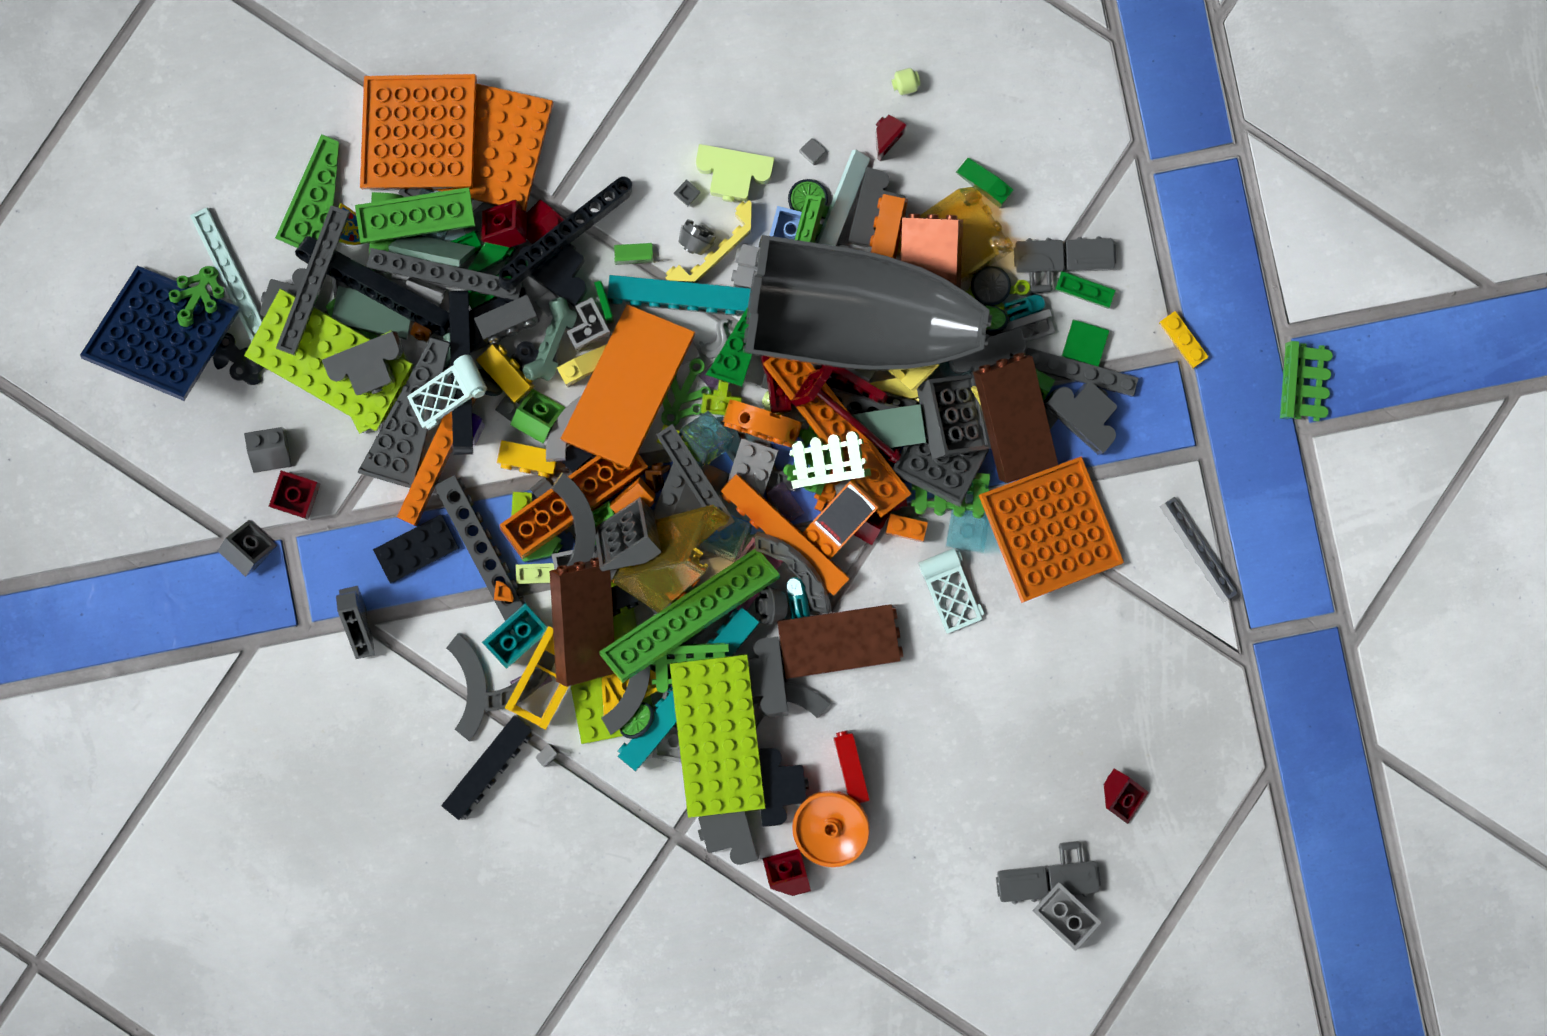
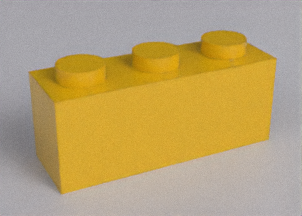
M492 344L476 361L513 402H519L535 385L519 369L521 367L515 359L511 360L506 355L508 352L502 345Z
M501 440L496 462L501 465L500 468L512 470V467L519 468V472L526 474L534 471L538 472V476L549 478L550 475H555L557 461L546 462V449Z

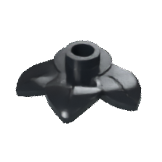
M226 333L213 354V363L217 370L226 367L229 361L235 363V355L240 351L235 345L234 336L230 333ZM224 339H229L227 346L223 345Z
M523 341L518 344L516 353L510 359H515L521 366L519 369L523 372L524 365L536 360L539 350L535 349L531 342ZM527 348L529 350V353L524 354L522 352V349Z
M246 347L235 355V363L231 365L229 374L236 381L243 380L248 385H256L262 382L258 373L264 367L244 356L249 348ZM236 368H241L243 373L237 374Z

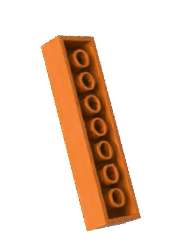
M637 454L630 469L596 456L568 477L582 491L591 511H593L645 474L648 466L639 454ZM549 489L501 523L500 530L523 560L569 528L574 522L571 511L563 499L555 491Z

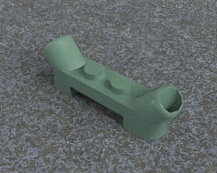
M563 297L550 300L549 307L553 318L546 329V336L539 346L536 360L524 365L523 373L531 381L538 378L546 381L552 379L558 367V363L554 362L553 358L565 328L573 329L577 312L569 308L567 300Z

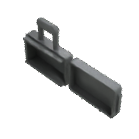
M1097 236L1096 239L1078 237L1075 240H1067L1065 247H1063L1062 240L1046 238V240L1033 241L1031 238H1028L1026 241H1017L1014 247V267H1016L1017 273H1029L1030 291L1032 293L1051 292V272H1061L1064 270L1065 265L1067 271L1113 270L1116 264V244H1114V240L1111 238L1102 239L1100 236ZM1046 272L1047 285H1035L1034 273Z
M1081 842L1060 843L1061 864L1049 865L1048 872H1046L1044 866L998 871L996 877L997 894L1001 902H1012L1013 904H1017L1021 900L1036 902L1037 899L1044 898L1048 891H1051L1059 882L1072 895L1082 894L1083 897H1087L1088 893H1097L1100 890L1099 866L1097 867L1095 861L1083 862ZM1077 849L1078 862L1066 863L1064 850Z

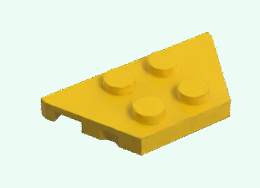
M651 669L648 688L644 698L658 691L656 684L652 685V679H656V672ZM616 674L601 678L603 716L608 714L619 703L627 689L629 679L622 683Z

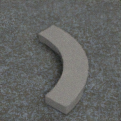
M581 396L572 401L554 423L547 441L546 462L566 460L568 443L561 441L560 438Z

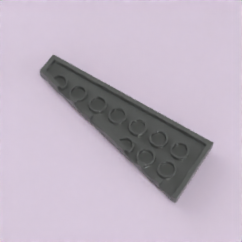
M435 337L430 338L417 365L413 369L406 385L403 387L401 394L358 469V473L407 488L411 487L418 471L428 429L422 428L407 396L443 372L451 342ZM434 385L431 394L437 395L440 385ZM425 395L415 398L417 405L422 406ZM429 397L427 407L434 408L436 398ZM425 410V421L431 418L432 411Z

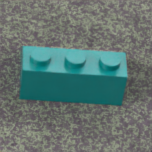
M525 603L483 640L482 643L507 669L543 637L547 626Z

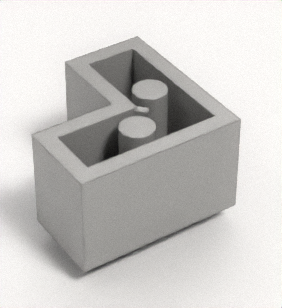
M742 244L741 249L737 248L735 262L738 263L737 270H733L731 281H734V287L751 289L754 270L757 271L755 261L759 247Z
M593 298L575 306L583 324L567 331V334L576 352L611 335Z

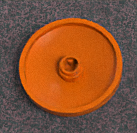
M829 790L811 795L799 806L793 819L792 831L798 849L810 861L824 867H841L853 862L861 855L869 840L870 824L865 810L854 798L839 791Z

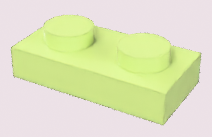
M554 564L516 565V584L550 583L549 571L555 570Z

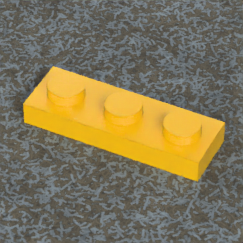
M1176 311L1159 322L1192 369L1208 358V355Z

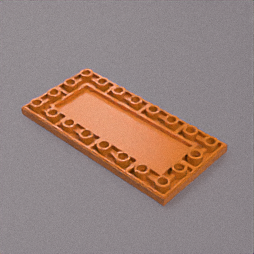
M626 304L560 438L561 441L630 469L696 333Z

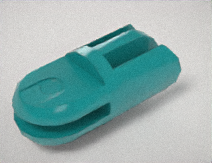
M1031 295L1005 303L1004 306L1008 308L1020 304V306L1006 311L1007 315L1022 312L1009 318L1010 321H1014L1041 312L1045 307V300L1040 295Z
M792 577L788 580L786 586L791 618L810 617L806 587L801 579Z

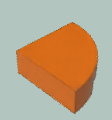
M496 581L494 600L514 602L512 591L506 584Z

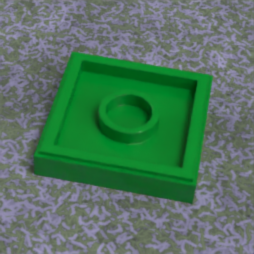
M602 281L594 282L607 324L613 323L614 318Z
M1073 319L1061 356L1099 367L1109 330Z

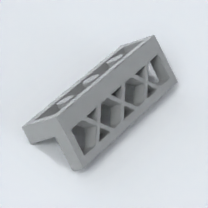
M1050 309L1010 321L1007 327L1000 332L986 334L991 337L1019 327H1027L1032 330L1030 336L1024 338L1025 342H1029L1053 334L1055 330L1051 321ZM1046 320L1050 330L1045 332L1037 330L1038 323Z

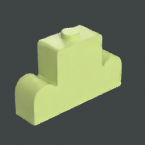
M699 144L696 158V166L700 173L710 174L713 172L710 194L721 197L726 202H733L734 200L746 202L748 200L751 179H754L758 184L768 183L774 164V157Z

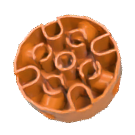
M730 399L722 421L725 422V427L790 448L797 441L802 422Z

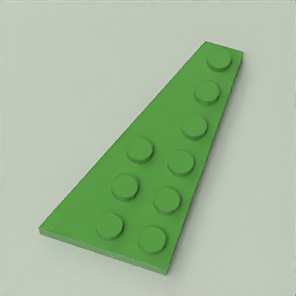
M321 134L275 239L295 248H298L306 236L318 240L330 206H334L340 144L338 141Z

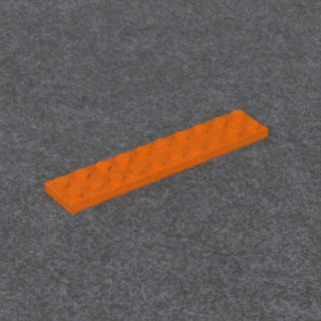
M773 357L763 363L790 400L793 399L809 373L816 370L811 363ZM825 382L822 390L846 410ZM818 396L813 401L796 407L825 445L829 444L828 438L834 434L840 436L841 442L847 441L846 435L851 431L857 432L859 439H863L864 443L860 444L862 458H866L867 461L864 464V469L870 468L871 476L852 480L880 505L876 510L880 517L911 495V492L873 443ZM848 446L842 447L844 461H850ZM851 466L846 467V472L851 471Z

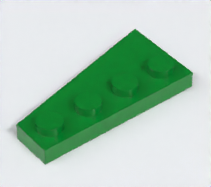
M748 307L706 373L707 376L741 387L743 386L753 355L743 353V347L746 345L744 343L745 329L749 326V324H746Z

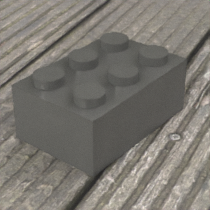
M528 295L474 318L486 344L490 343L491 345L500 342L503 336L508 335V337L518 334V330L521 328H532L539 321Z

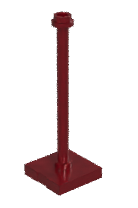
M825 366L810 372L791 400V403L797 407L813 401L818 396L888 456L887 460L889 462L896 463L901 457L899 450H892L822 390V386L833 370L829 366Z

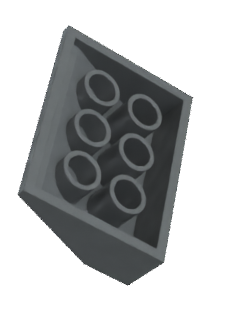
M972 374L929 379L917 388L932 460L991 449L982 407L971 390V387L975 386Z
M695 459L722 500L721 495L723 493L721 489L728 482L730 474ZM673 462L653 511L656 525L660 529L703 545L712 522Z
M641 497L595 527L598 559L602 571L643 564L657 558L662 552L654 512Z

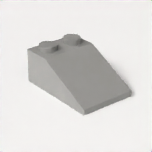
M1059 882L1032 910L1075 951L1102 923Z

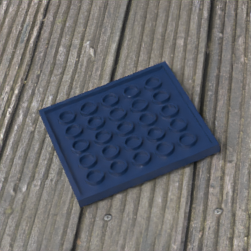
M137 265L81 352L80 357L90 363L185 401L240 312V308L209 295L211 300L216 302L217 310L214 313L206 312L205 304L202 298H200L192 312L193 324L183 327L178 323L177 315L182 309L186 308L192 296L173 303L169 299V292L172 290L183 291L191 287L188 286L181 289L178 287L177 281Z

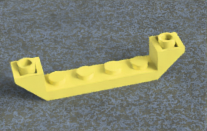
M750 200L746 203L743 201L736 207L735 217L744 225L743 227L739 225L732 232L733 236L729 240L725 238L718 245L719 249L715 253L711 251L704 258L705 262L701 266L697 264L690 271L692 273L690 276L678 265L677 267H671L666 272L667 276L665 279L668 281L697 283L751 233L752 203Z

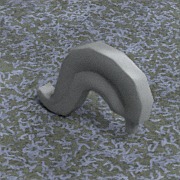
M727 319L720 320L716 324L717 340L714 343H706L704 345L702 341L699 342L701 346L700 351L703 356L715 358L720 353L728 339L724 329V324L728 323Z

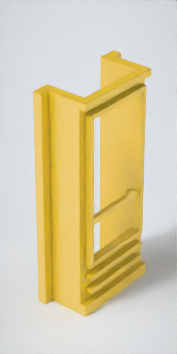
M550 626L547 627L505 706V709L545 730L568 687L559 684L542 718L517 706L516 703L536 667L556 678L555 673L538 665L545 650L555 655L553 628Z

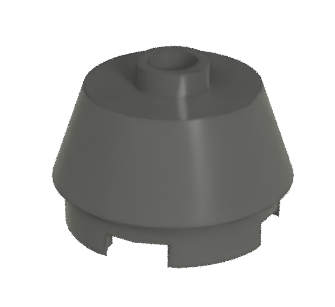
M687 219L685 224L681 225L678 242L684 246V250L687 252L703 255L714 245L716 236L703 225L702 227L697 224L693 225L694 221Z
M768 586L759 592L760 596L755 599L756 613H760L761 616L759 622L771 625L784 619L788 610V601L785 593Z

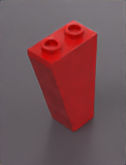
M848 730L836 733L837 737H834L833 741L847 794L858 803L870 801L853 733L848 734Z

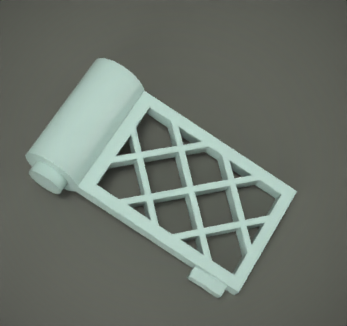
M463 355L454 361L453 366L407 397L422 428L430 430L438 424L437 421L470 398L482 397L487 387L471 355ZM452 373L455 376L453 385L446 383L448 376ZM438 384L440 385L438 394H431L432 387ZM445 386L452 387L449 398L442 396ZM456 389H461L464 396L458 400L454 399ZM425 395L422 406L417 405L415 398ZM429 397L436 398L434 408L427 407ZM441 399L448 400L447 406L443 410L438 409ZM425 410L432 411L431 418L425 421Z
M954 548L918 562L946 634L982 620L981 616L984 615L981 605H976L960 564L963 561L959 550L955 551ZM959 571L961 576L959 585L948 582L951 574ZM936 580L945 582L941 593L933 590L931 582ZM947 584L957 587L953 598L943 594ZM960 589L968 594L966 603L956 600ZM942 596L952 600L948 611L940 608L939 602ZM954 601L964 605L960 616L950 612ZM966 608L974 609L977 617L970 620L963 618ZM949 614L959 618L956 626L948 628L946 623Z

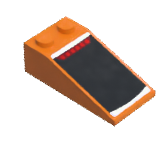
M851 479L802 534L831 559L880 505Z

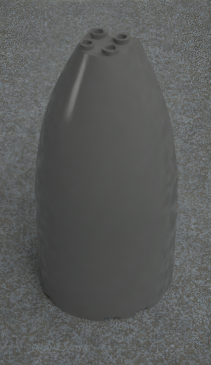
M762 235L760 238V248L755 261L757 271L754 270L746 317V324H749V326L745 329L744 343L746 345L743 347V353L847 369L906 370L954 360L980 351L988 345L989 335L986 334V328L991 325L992 315H989L990 310L948 280L924 268L863 250Z

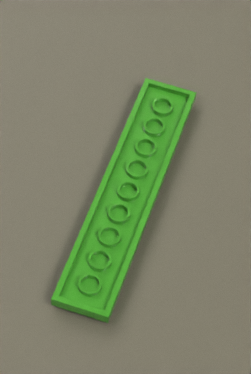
M754 549L601 650L600 656L621 682L624 683L778 580L780 574L761 552H757Z

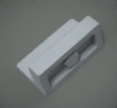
M410 277L407 279V290L441 307L446 293L445 289Z

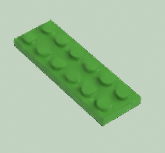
M469 187L355 205L361 244L475 226Z

